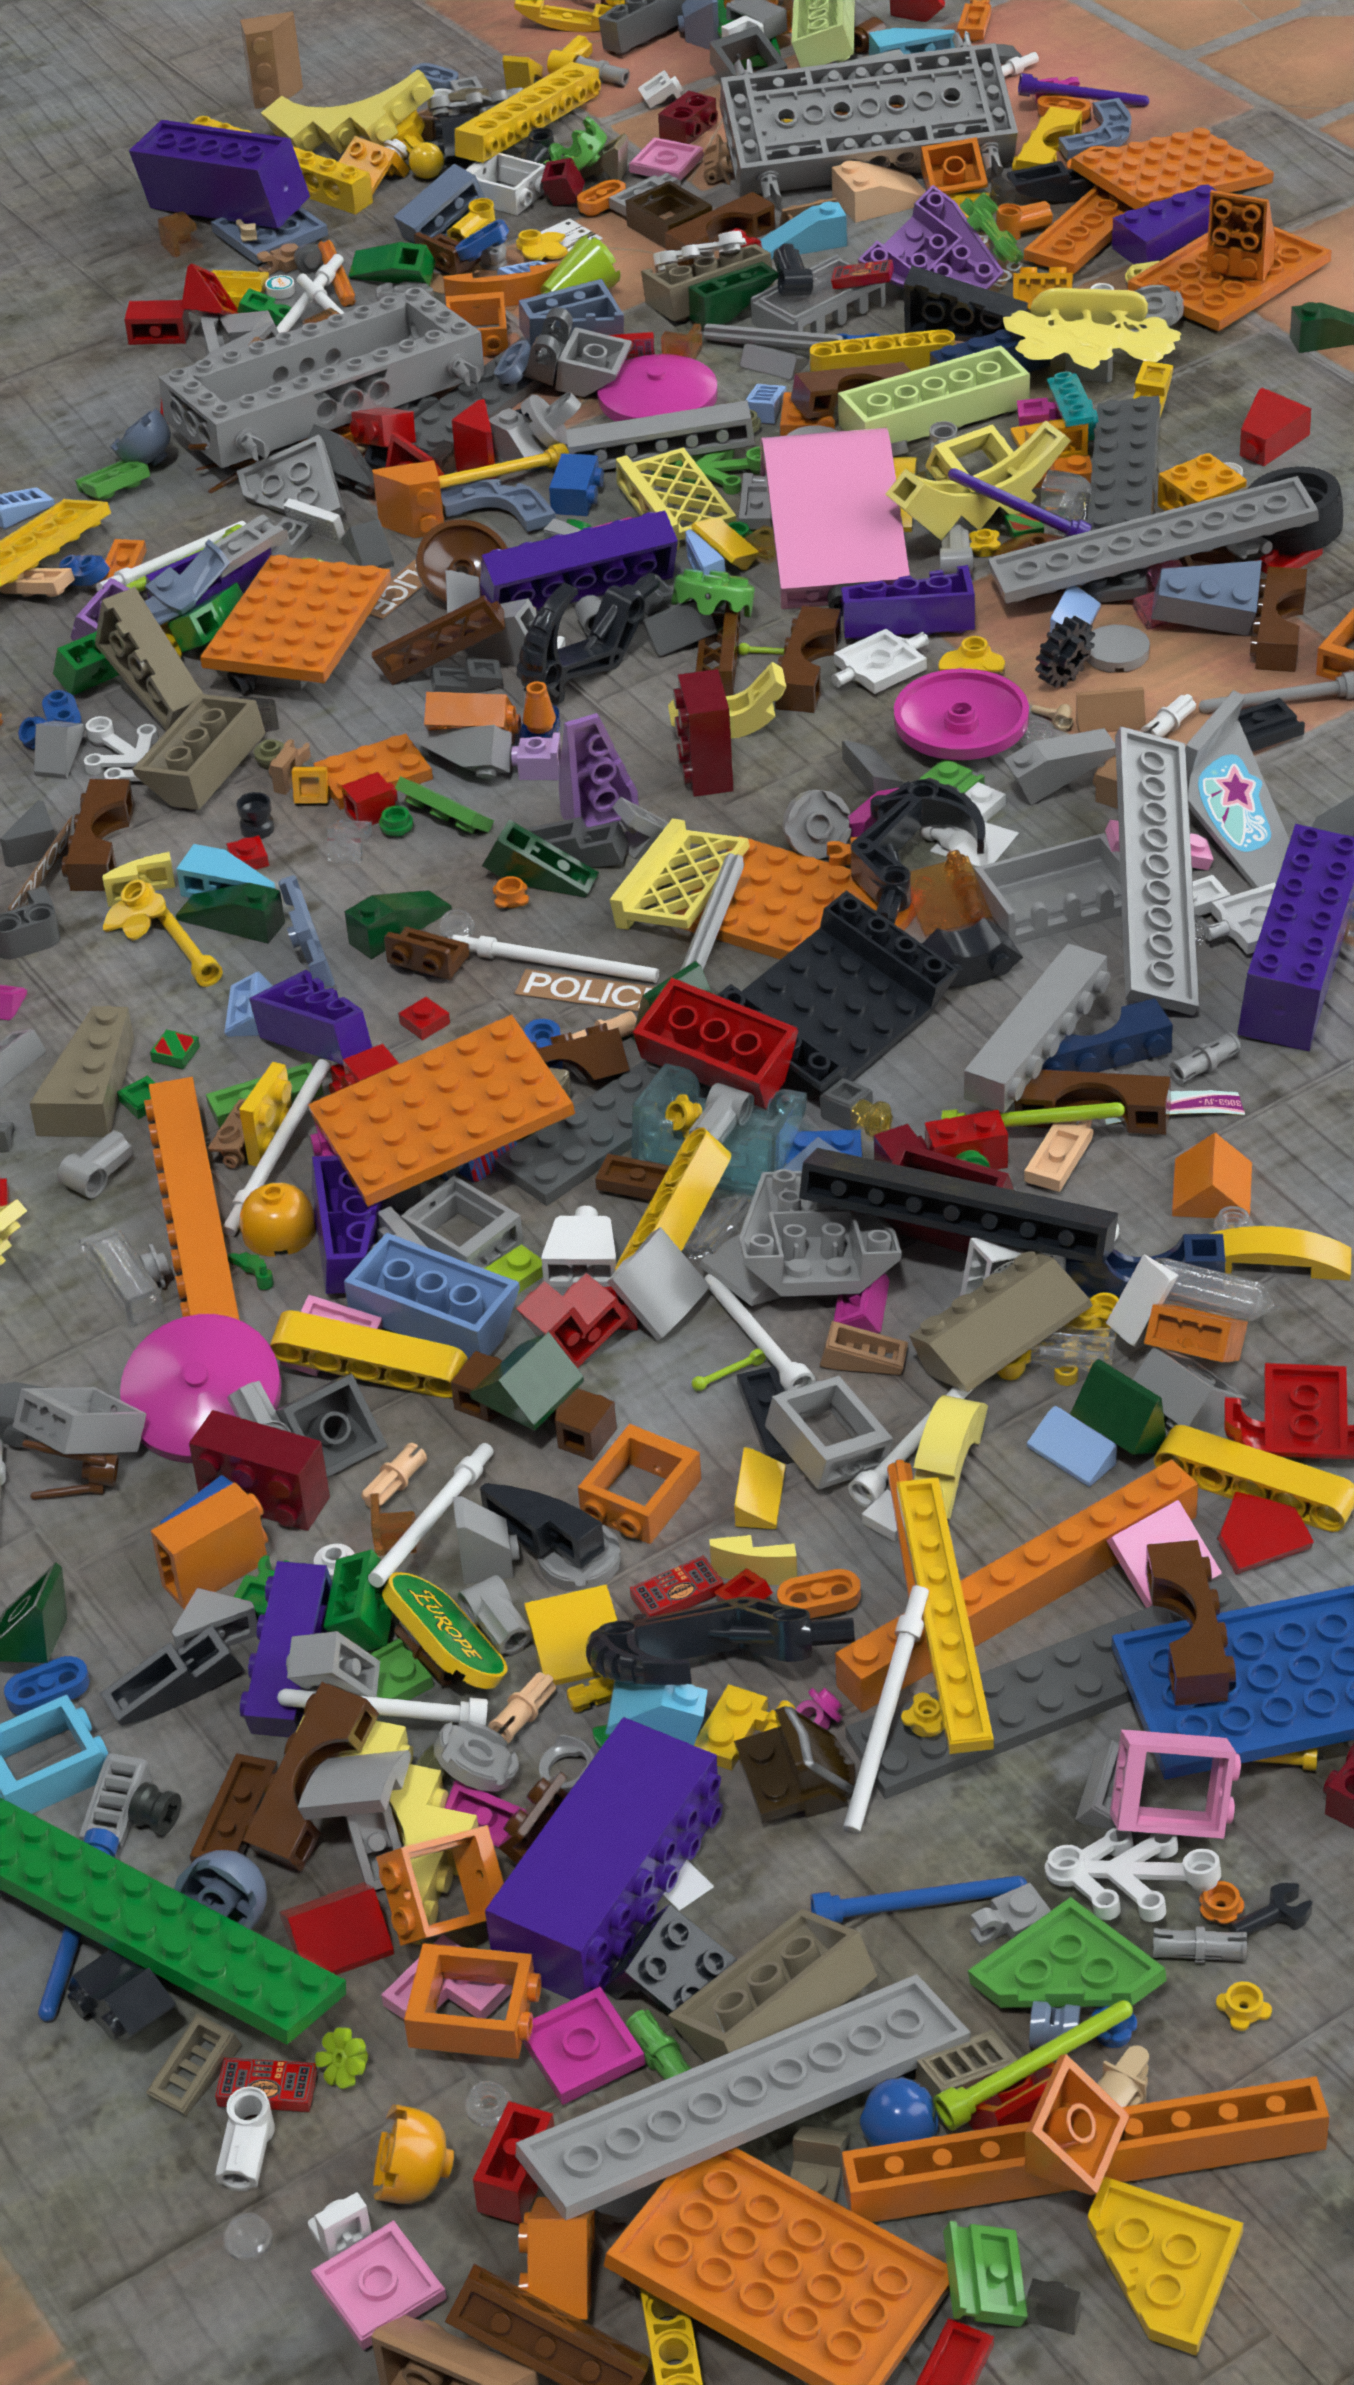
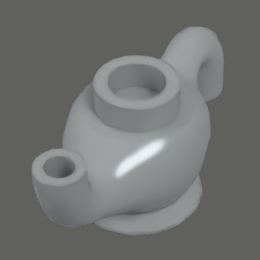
M505 243L497 247L491 245L482 251L483 254L480 256L481 262L479 263L481 268L485 270H498L507 265Z

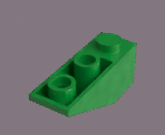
M404 242L356 250L348 277L350 279L400 284L403 281L420 282L430 286L436 260L426 245Z
M237 582L193 607L184 615H180L167 623L182 652L204 645L214 638L243 596Z

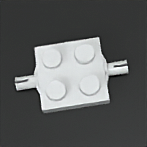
M888 629L877 632L834 653V664L841 668L842 671L832 674V682L835 686L840 687L853 680L858 681L874 694L883 691L927 669V658L916 650L927 646L929 639L924 632L909 639L898 637Z
M1275 882L1213 901L1211 913L1219 923L1204 927L1206 939L1208 938V941H1212L1227 935L1232 937L1246 954L1253 953L1273 895Z

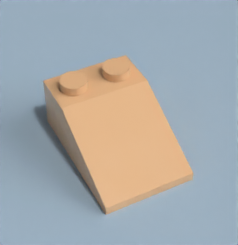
M858 160L845 161L841 165L832 167V197L836 198V202L840 203L842 209L855 223L914 208V203L926 192L908 172Z

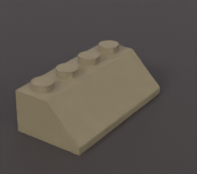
M199 694L132 769L134 775L170 806L200 810L266 734L256 700Z
M1032 1250L1016 1257L1014 1263L1002 1272L988 1276L983 1281V1285L970 1294L956 1298L952 1302V1306L939 1315L925 1319L920 1324V1328L911 1333L909 1337L927 1375L969 1392L1093 1305L1087 1295L1054 1258Z
M801 1909L670 2013L668 2017L672 2025L705 2062H709L842 2006L849 1999L857 1996L862 1991V1988L877 1977L860 1932Z

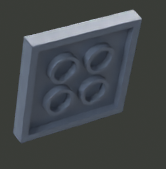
M302 207L295 211L285 221L284 225L279 228L256 225L257 241L242 242L241 231L234 221H228L222 217L211 221L213 233L255 264L262 262L257 258V254L262 251L270 253L272 250L281 248L284 244L293 243L300 247L328 236L327 225Z

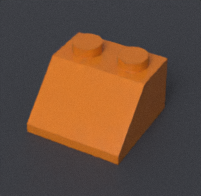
M977 137L921 147V171L926 191L932 185L945 194L988 187Z
M434 460L372 470L377 514L382 527L412 538L424 537L435 526L444 523L440 480Z

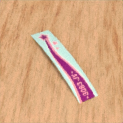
M1213 1090L1171 1091L1170 1115L1191 1113L1245 1115L1238 1092ZM1119 1118L1105 1119L1106 1125L1122 1122Z

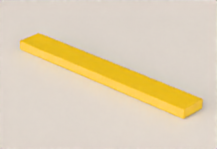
M936 1477L897 1482V1496L915 1585L929 1590L922 1620L924 1622L949 1754L994 1749L992 1728L939 1479Z

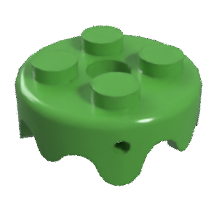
M587 116L583 120L586 130H575L572 132L573 144L569 148H565L559 143H552L549 146L548 151L551 161L572 158L578 170L582 169L585 165L590 167L600 158L598 153L603 149L607 141V135L592 118Z
M684 569V574L675 577L671 605L687 603L692 598L697 602V607L701 614L710 615L714 612L715 608L723 606L727 600L731 611L739 612L744 607V616L751 618L755 588L748 584L749 579L729 576L727 572L710 570L709 575H703V571Z

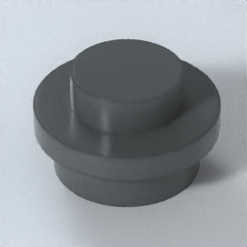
M304 244L295 251L294 261L299 270L305 273H312L319 268L322 262V254L317 246Z

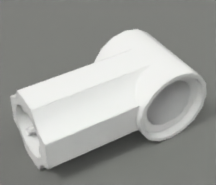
M253 2086L236 2090L227 2102L228 2122L215 2178L218 2184H222L233 2191L247 2192L248 2189L258 2186L267 2142L275 2132V2123L269 2100L265 2092ZM254 2114H257V2115H258V2116H257L256 2118H254V2119H251V2120H243L245 2117H247V2116H249V2115H254Z

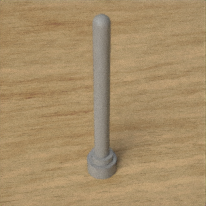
M1354 671L1342 673L1341 677H1336L1335 681L1242 694L1245 696L1242 708L1256 706L1277 698L1286 702L1337 694L1338 697L1353 699ZM1227 697L1202 700L1199 703V710L1202 713L1215 712Z

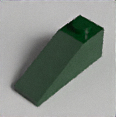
M759 262L688 286L690 319L702 328L706 324L721 325L731 321L751 303V297L763 292L778 279V272L764 262Z
M1307 302L1303 305L1292 306L1290 340L1298 353L1354 345V313L1321 302Z
M510 819L482 864V867L501 878L508 876L520 878L527 884V887L586 898L599 874L598 871Z
M244 883L192 894L176 914L177 921L267 944L271 942L285 924L280 890L253 883Z
M429 890L371 895L344 911L349 944L372 960L386 951L384 937L388 932L400 935L405 927L421 930L450 913L452 906Z

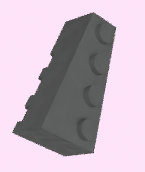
M625 0V5L618 4L598 18L603 49L614 51L615 54L619 55L630 52L631 48L649 42V39L655 36L666 34L669 29L678 26L677 16L682 15V4L686 0Z

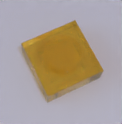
M763 525L744 538L759 551L758 556L768 561L776 555L773 528Z

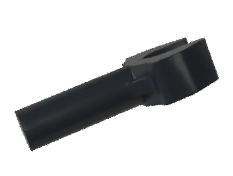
M1279 1883L1270 1889V1903L1268 1906L1229 1923L1230 1932H1247V1935L1277 1921L1289 1926L1292 1930H1297L1303 1927L1312 1914L1313 1902L1308 1900L1297 1906L1287 1905V1903L1298 1899L1300 1885L1298 1883Z

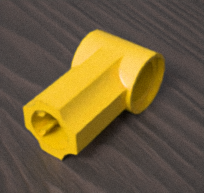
M577 35L562 51L552 50L547 61L548 72L551 74L570 62H576L579 56L588 58L593 53L592 43L587 40L586 36Z
M478 198L471 201L468 206L469 213L447 230V237L461 242L483 227L496 221L493 201L488 198Z

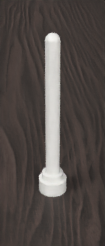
M710 1274L705 1276L704 1279L710 1285L708 1288L710 1292L780 1372V1384L784 1387L785 1391L798 1389L816 1382L815 1376L804 1364L792 1362L725 1285Z
M953 1387L946 1395L965 1399L972 1390L966 1392ZM930 1412L874 1470L860 1472L849 1483L848 1490L855 1502L868 1508L885 1492L886 1481L888 1480V1465L895 1463L899 1459L905 1462L919 1447Z
M283 1689L278 1693L277 1699L283 1706L305 1708L308 1698L313 1693H316V1691ZM361 1696L366 1698L379 1715L455 1722L458 1725L460 1721H473L486 1726L487 1699L469 1698V1702L461 1701L460 1705Z

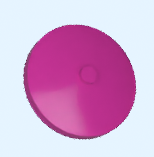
M653 354L624 361L616 379L599 388L597 394L598 404L602 412L611 420L617 422L714 406L718 391L714 373L703 363L679 355Z
M948 669L924 675L902 689L894 703V726L899 737L913 749L941 759L973 760L998 754L1017 743L1025 734L1029 724V703L1024 692L1009 679L978 669Z
M218 1314L190 1315L164 1324L149 1334L136 1347L123 1371L120 1399L146 1413L140 1440L144 1446L166 1459L192 1463L189 1442L211 1410L236 1416L227 1397L239 1388L260 1381L276 1410L281 1398V1374L270 1345L258 1331L248 1324L235 1318Z

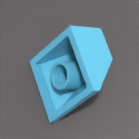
M614 1680L605 1734L610 1735L620 1720L626 1717L694 1745L704 1718L707 1690L695 1687L692 1684L643 1685Z

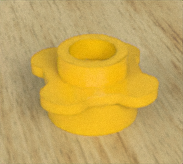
M979 529L969 533L970 547H972L973 554L979 557L992 556L993 552L1001 546L1000 541L997 540L1000 537V533L990 529Z
M686 1094L678 1095L675 1101L668 1105L665 1112V1120L668 1127L675 1131H681L682 1136L686 1138L689 1135L690 1128L702 1114V1107L699 1103L693 1104L689 1101Z
M1089 1298L1093 1306L1071 1320L1070 1325L1082 1330L1099 1329L1102 1327L1103 1318H1109L1111 1311L1099 1307L1100 1302L1098 1300Z
M922 1692L914 1695L912 1706L901 1714L903 1724L910 1726L911 1730L918 1736L934 1737L944 1729L939 1702L935 1698L930 1697L928 1693Z
M1236 1982L1227 1989L1226 1993H1221L1216 1998L1217 2009L1227 2014L1231 2019V2027L1238 2031H1245L1249 2028V2024L1259 2019L1267 2020L1272 2014L1271 2005L1263 2002L1261 1989L1250 1982ZM1240 2006H1247L1248 2008L1243 2009Z

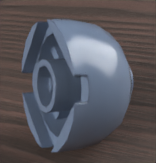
M155 407L152 412L149 411L125 431L126 433L121 440L117 438L110 445L114 453L125 463L138 461L148 464L151 462L153 466H156L168 455L164 450L170 443V427L164 416Z
M215 1850L196 1858L179 1875L174 1888L176 1891L250 1930L259 1922L267 1902L266 1881L260 1869L248 1857L230 1850Z

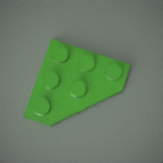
M1071 1897L968 1970L970 1984L1000 2008L1032 2007L1033 2001L1048 2002L1051 2007H1063L1066 2004L1089 2007L1112 2006L1121 2000H1125L1133 2006L1167 1981L1165 1967Z

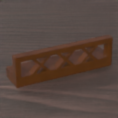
M483 595L372 651V659L390 683L394 685L504 630V609L498 601L490 603L486 596Z
M726 600L725 613L711 614L715 625L724 626L718 629L717 633L699 640L695 672L718 669L725 695L731 696L734 695L741 613L740 611H731ZM715 642L722 645L715 650L709 647V645ZM713 661L720 664L713 669L706 666Z
M475 2263L445 2320V2323L561 2385H640L650 2361V2357Z

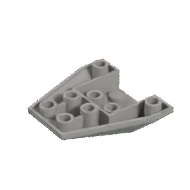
M780 1169L775 1172H762L739 1236V1245L744 1265L780 1296L860 1294L901 1260L902 1253L896 1233L882 1217L799 1199L802 1171Z

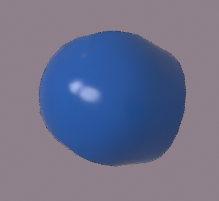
M904 2077L889 2078L878 2083L870 2092L860 2117V2126L864 2137L870 2146L874 2147L935 2137L938 2128V2115L932 2096L919 2082Z

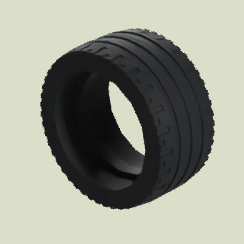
M1304 466L1277 469L1257 478L1248 487L1250 489L1298 476L1318 509L1319 521L1308 523L1302 527L1278 531L1272 535H1263V538L1272 543V550L1277 549L1279 554L1285 555L1301 554L1302 552L1312 550L1316 551L1332 543L1340 535L1344 517L1342 492L1338 480L1329 472L1315 467Z

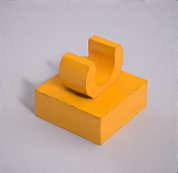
M293 767L294 804L328 803L327 767Z

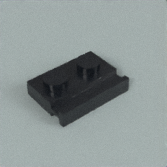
M1280 698L1243 709L1238 717L1252 752L1304 735L1305 723L1303 721L1299 722L1297 715Z

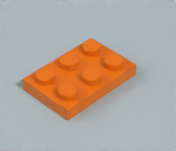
M406 733L392 736L371 745L361 746L340 755L329 756L324 760L313 763L314 767H327L329 795L339 810L344 809L341 785L375 772H379L387 783L391 782L394 787H396L400 776L418 784L433 780L432 768Z

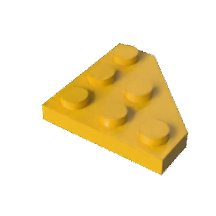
M1104 2176L1087 2215L1088 2229L1148 2339L1197 2356L1241 2240L1244 2223Z

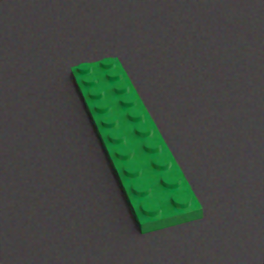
M0 1797V1889L140 1966L146 1969L150 1968L153 1973L286 2045L346 1995L345 1979Z

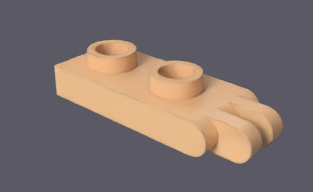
M33 568L19 574L16 581L1 586L0 591L4 594H22L24 597L35 594H46L48 597H54L62 594L65 591L64 588L71 584L75 578L71 568Z
M1092 1120L1080 1121L1078 1125H1076L1077 1121L1054 1123L1024 1170V1182L1060 1192L1092 1140L1093 1129H1090Z

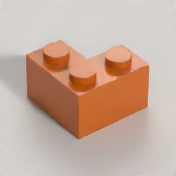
M537 2197L531 2211L525 2212L524 2223L519 2225V2253H527L528 2273H520L519 2287L578 2319H588L591 2310V2257L595 2248V2209L565 2221L547 2197Z

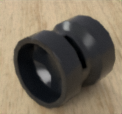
M251 792L242 795L236 803L238 815L241 817L239 822L241 834L245 838L260 836L261 839L270 836L274 831V821L270 815L272 808L269 796L261 792Z

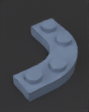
M1120 98L1093 102V114L1101 123V126L1097 129L1058 138V148L1067 161L1089 147H1119L1127 141L1131 134V115Z
M484 479L441 489L442 507L445 517L458 516L478 508H501L516 516L527 532L541 530L553 519H556L555 512L540 493L521 483L513 487L501 485L500 479Z

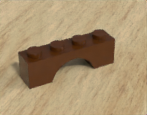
M754 192L746 194L665 232L666 251L682 250L683 246L718 242L719 234L730 232L735 228L743 230L746 236L750 238L761 237L775 230V205ZM694 259L684 260L677 264L679 266L694 264Z
M904 362L795 373L791 401L806 419L833 416L835 406L838 404L839 392L908 373L911 370Z
M1268 566L1267 578L1260 579L1257 611L1250 644V656H1256L1255 669L1285 672L1296 671L1300 626L1290 623L1285 619L1303 615L1308 569Z
M802 606L798 618H793L791 637H786L784 656H779L777 663L783 669L786 689L781 698L775 701V709L815 713L821 696V668L811 662L818 658L832 656L836 652L841 639V609Z
M90 779L86 793L81 794L80 814H75L74 835H69L68 856L62 858L63 877H68L70 891H105L103 875L117 868L112 842L102 839L111 832L127 828L130 825L134 810L130 779Z
M607 1023L585 1028L587 1036L573 1039L571 1032L550 1037L552 1045L538 1048L536 1041L531 1042L544 1062L557 1060L569 1063L576 1067L587 1081L630 1071L619 1027L608 1030Z
M1041 1070L1036 1079L1032 1078L1026 1085L1021 1098L1018 1101L1014 1100L1015 1111L1118 1102L1125 1109L1124 1114L1118 1118L1124 1123L1128 1133L1166 1135L1171 1109V1077ZM1054 1123L1019 1127L1051 1128Z
M478 1351L471 1355L451 1381L454 1410L487 1422L503 1415L472 1399L470 1396V1392L503 1360ZM579 1388L548 1417L556 1426L558 1448L594 1461L617 1430L615 1402L602 1395L593 1394Z
M1198 1540L1147 1544L1145 1575L1152 1605L1176 1612L1191 1626V1630L1186 1635L1169 1643L1167 1672L1175 1706L1228 1701L1229 1683L1236 1681V1669L1233 1656L1225 1655L1224 1648L1228 1647L1225 1622H1218L1216 1617L1220 1613L1217 1589H1210L1208 1582L1212 1581L1209 1556L1202 1557Z
M321 1682L317 1692L308 1698L304 1708V1718L297 1732H294L288 1738L284 1749L285 1756L277 1772L272 1773L268 1778L264 1790L265 1796L257 1812L250 1815L245 1826V1836L242 1841L257 1855L302 1873L321 1834L311 1819L304 1820L298 1810L302 1794L312 1774L323 1761L344 1754L361 1752L379 1716L377 1710L366 1698Z

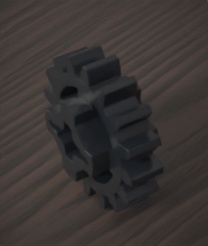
M1074 615L1072 618L1065 617L1063 624L1057 622L1052 633L1048 632L1046 634L1047 642L1040 645V654L1036 657V660L1040 663L1035 668V671L1040 673L1038 678L1055 688H1058L1059 685L1065 687L1068 679L1074 681L1078 672L1084 670V661L1091 658V649L1095 646L1094 643L1090 642L1095 637V633L1091 631L1093 626Z

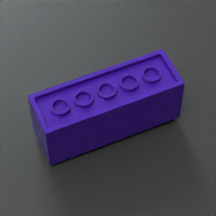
M161 120L129 150L149 206L153 209L219 219L222 217L234 222L241 219L247 224L255 223V225L279 228L310 197L290 138Z
M1295 824L1247 973L1237 1035L1310 1051L1354 905V837Z
M623 1717L485 1909L490 1950L532 1954L534 1973L541 1974V1987L567 1999L573 2000L598 1987H601L604 1991V1987L611 1978L612 1969L620 1958L623 1959L642 1925H646L649 1919L655 1915L657 1903L663 1894L673 1890L677 1883L680 1869L687 1859L692 1860L696 1856L701 1845V1838L708 1828H714L720 1820L723 1804L720 1803L719 1798L721 1776L718 1775L717 1755Z

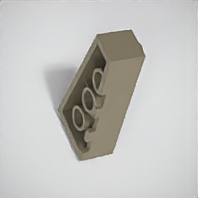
M92 1006L29 1103L36 1136L104 1137L111 1132L119 1101L117 1091L122 1089L134 1043L128 1007Z

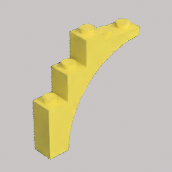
M418 69L398 84L362 101L343 106L323 108L307 107L293 103L281 96L263 110L261 114L273 133L279 137L290 138L294 147L312 152L325 141L341 154L347 149L354 136L362 137L381 146L384 145L386 140H390L398 133L395 126L432 97L435 92L424 73Z
M1045 420L1034 434L1011 455L993 467L973 476L1032 503L1037 496L1031 490L1071 440ZM904 469L885 494L941 541L960 517L979 530L998 507L1008 515L1020 513L954 481L928 480L916 476L907 469Z
M376 1721L360 1753L337 1756L345 1757L409 1750L411 1760L403 1788L401 1790H392L389 1800L399 1839L403 1847L479 1827L477 1815L445 1809L449 1793L448 1790L443 1788L441 1770L411 1764L413 1747L408 1744L405 1726ZM451 1849L411 1859L428 1925L436 1923L439 1909L438 1901L441 1893L449 1891L453 1875L459 1876ZM421 1941L414 1942L413 1944L420 1945Z

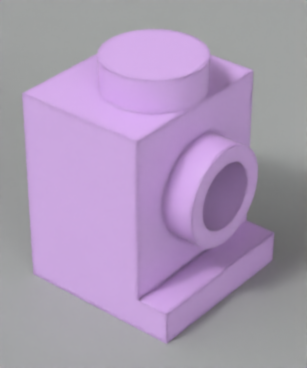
M553 733V738H520L519 746H512V766H518L519 780H559L562 754L560 733Z

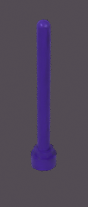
M1021 73L1019 78V96L1029 97L1030 94L1035 95L1036 92L1099 101L1120 98L1123 104L1143 107L1149 104V98L1146 95L1038 81V78L1033 77V74Z
M952 468L948 472L950 480L1065 533L1064 537L1091 530L1092 525L1081 519L1078 521L1063 519L959 469Z

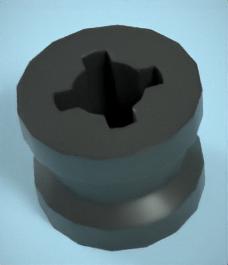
M144 1782L132 1796L128 1808V1819L132 1824L137 1826L147 1824L153 1832L166 1835L174 1827L179 1817L182 1805L181 1796L171 1790L161 1792L155 1784Z

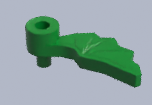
M247 1252L241 1254L230 1253L227 1255L229 1262L239 1266L245 1272L253 1273L256 1276V1283L259 1289L266 1290L273 1287L272 1271L267 1269L264 1259L259 1258V1255H251Z

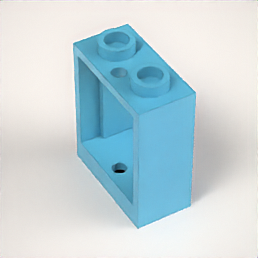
M67 1694L0 1724V1797L31 1814L96 1785L101 1768L108 1755L101 1737L93 1738L90 1734L92 1726L83 1707L75 1709ZM68 1729L70 1730L82 1752L18 1781L15 1780L4 1758Z

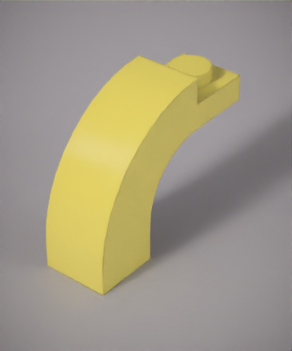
M771 662L748 688L738 694L726 696L730 710L731 738L749 735L761 729L776 717L773 701L779 700L786 689L782 667ZM673 699L668 704L671 725L675 727V716H678V709H675Z
M942 1395L933 1406L926 1422L913 1468L916 1469L914 1480L938 1477L947 1519H951L962 1466L972 1444H980L988 1405Z

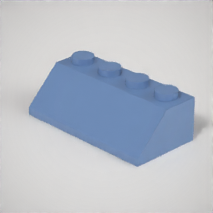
M386 1233L344 1281L348 1307L381 1317L382 1328L395 1333L459 1348L467 1355L468 1359L475 1351L490 1356L501 1343L520 1289L518 1281Z

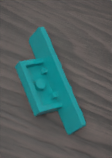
M1060 372L1055 374L1054 377L1048 378V387L1065 426L1070 427L1088 423V441L1095 440L1094 429L1096 428V423L1099 422L1096 409L1093 410L1092 400L1088 399L1078 375L1071 372Z

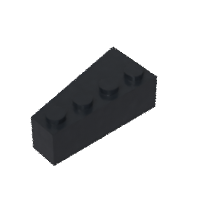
M913 265L904 282L905 333L949 330L954 333L955 341L966 342L974 337H983L993 334L998 330L1006 329L1003 317H1010L1012 313L1018 310L1028 312V302Z

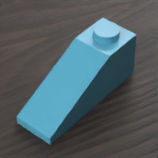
M891 28L870 32L869 56L900 49L903 54L955 48L952 37L956 32L944 29Z
M824 202L821 205L811 206L760 239L763 249L770 252L771 260L773 259L774 250L780 248L782 244H793L800 254L847 246L846 214L839 202Z
M193 844L176 868L180 894L184 897L190 898L192 894L244 883H253L275 889L274 882L224 849Z

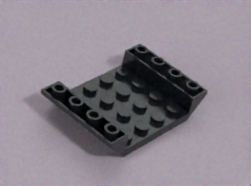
M846 890L824 908L818 930L744 990L740 991L730 984L717 996L797 1027L798 1036L789 1069L819 1091L825 1092L842 1078L853 1082L925 1021L956 977L959 969Z

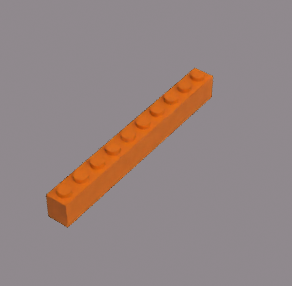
M193 1076L149 1084L151 1099L144 1100L148 1122L155 1121L154 1124H148L152 1146L160 1145V1148L153 1149L156 1170H164V1173L157 1174L161 1196L169 1195L168 1198L162 1199L165 1221L173 1220V1223L166 1224L170 1247L178 1245V1249L171 1250L175 1273L181 1271L183 1275L175 1276L179 1299L187 1298L186 1302H180L182 1317L197 1314H218L239 1320Z
M1171 1459L962 1579L960 1582L974 1647L1118 1564L1119 1561L1107 1543V1540L1177 1500L1181 1503L1190 1520L1195 1519L1197 1516L1198 1483ZM899 1616L835 1653L836 1686L861 1713L879 1704L898 1638L895 1635V1629ZM924 1627L920 1641L914 1642L901 1690L933 1672Z
M1317 2076L1122 2107L1130 2116L1105 2173V2177L1120 2182H1127L1326 2150L1330 2116ZM1030 2122L842 2152L843 2187L848 2210L870 2222L1059 2193L1074 2189L1025 2173V2133Z

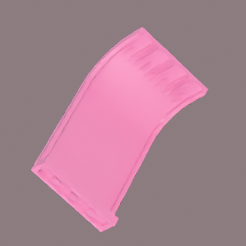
M887 428L760 439V475L765 476L766 473L780 584L781 609L802 608V606H828L827 594L835 585L881 580L887 585H891L898 577L910 575L900 507L885 495L896 481L890 436Z

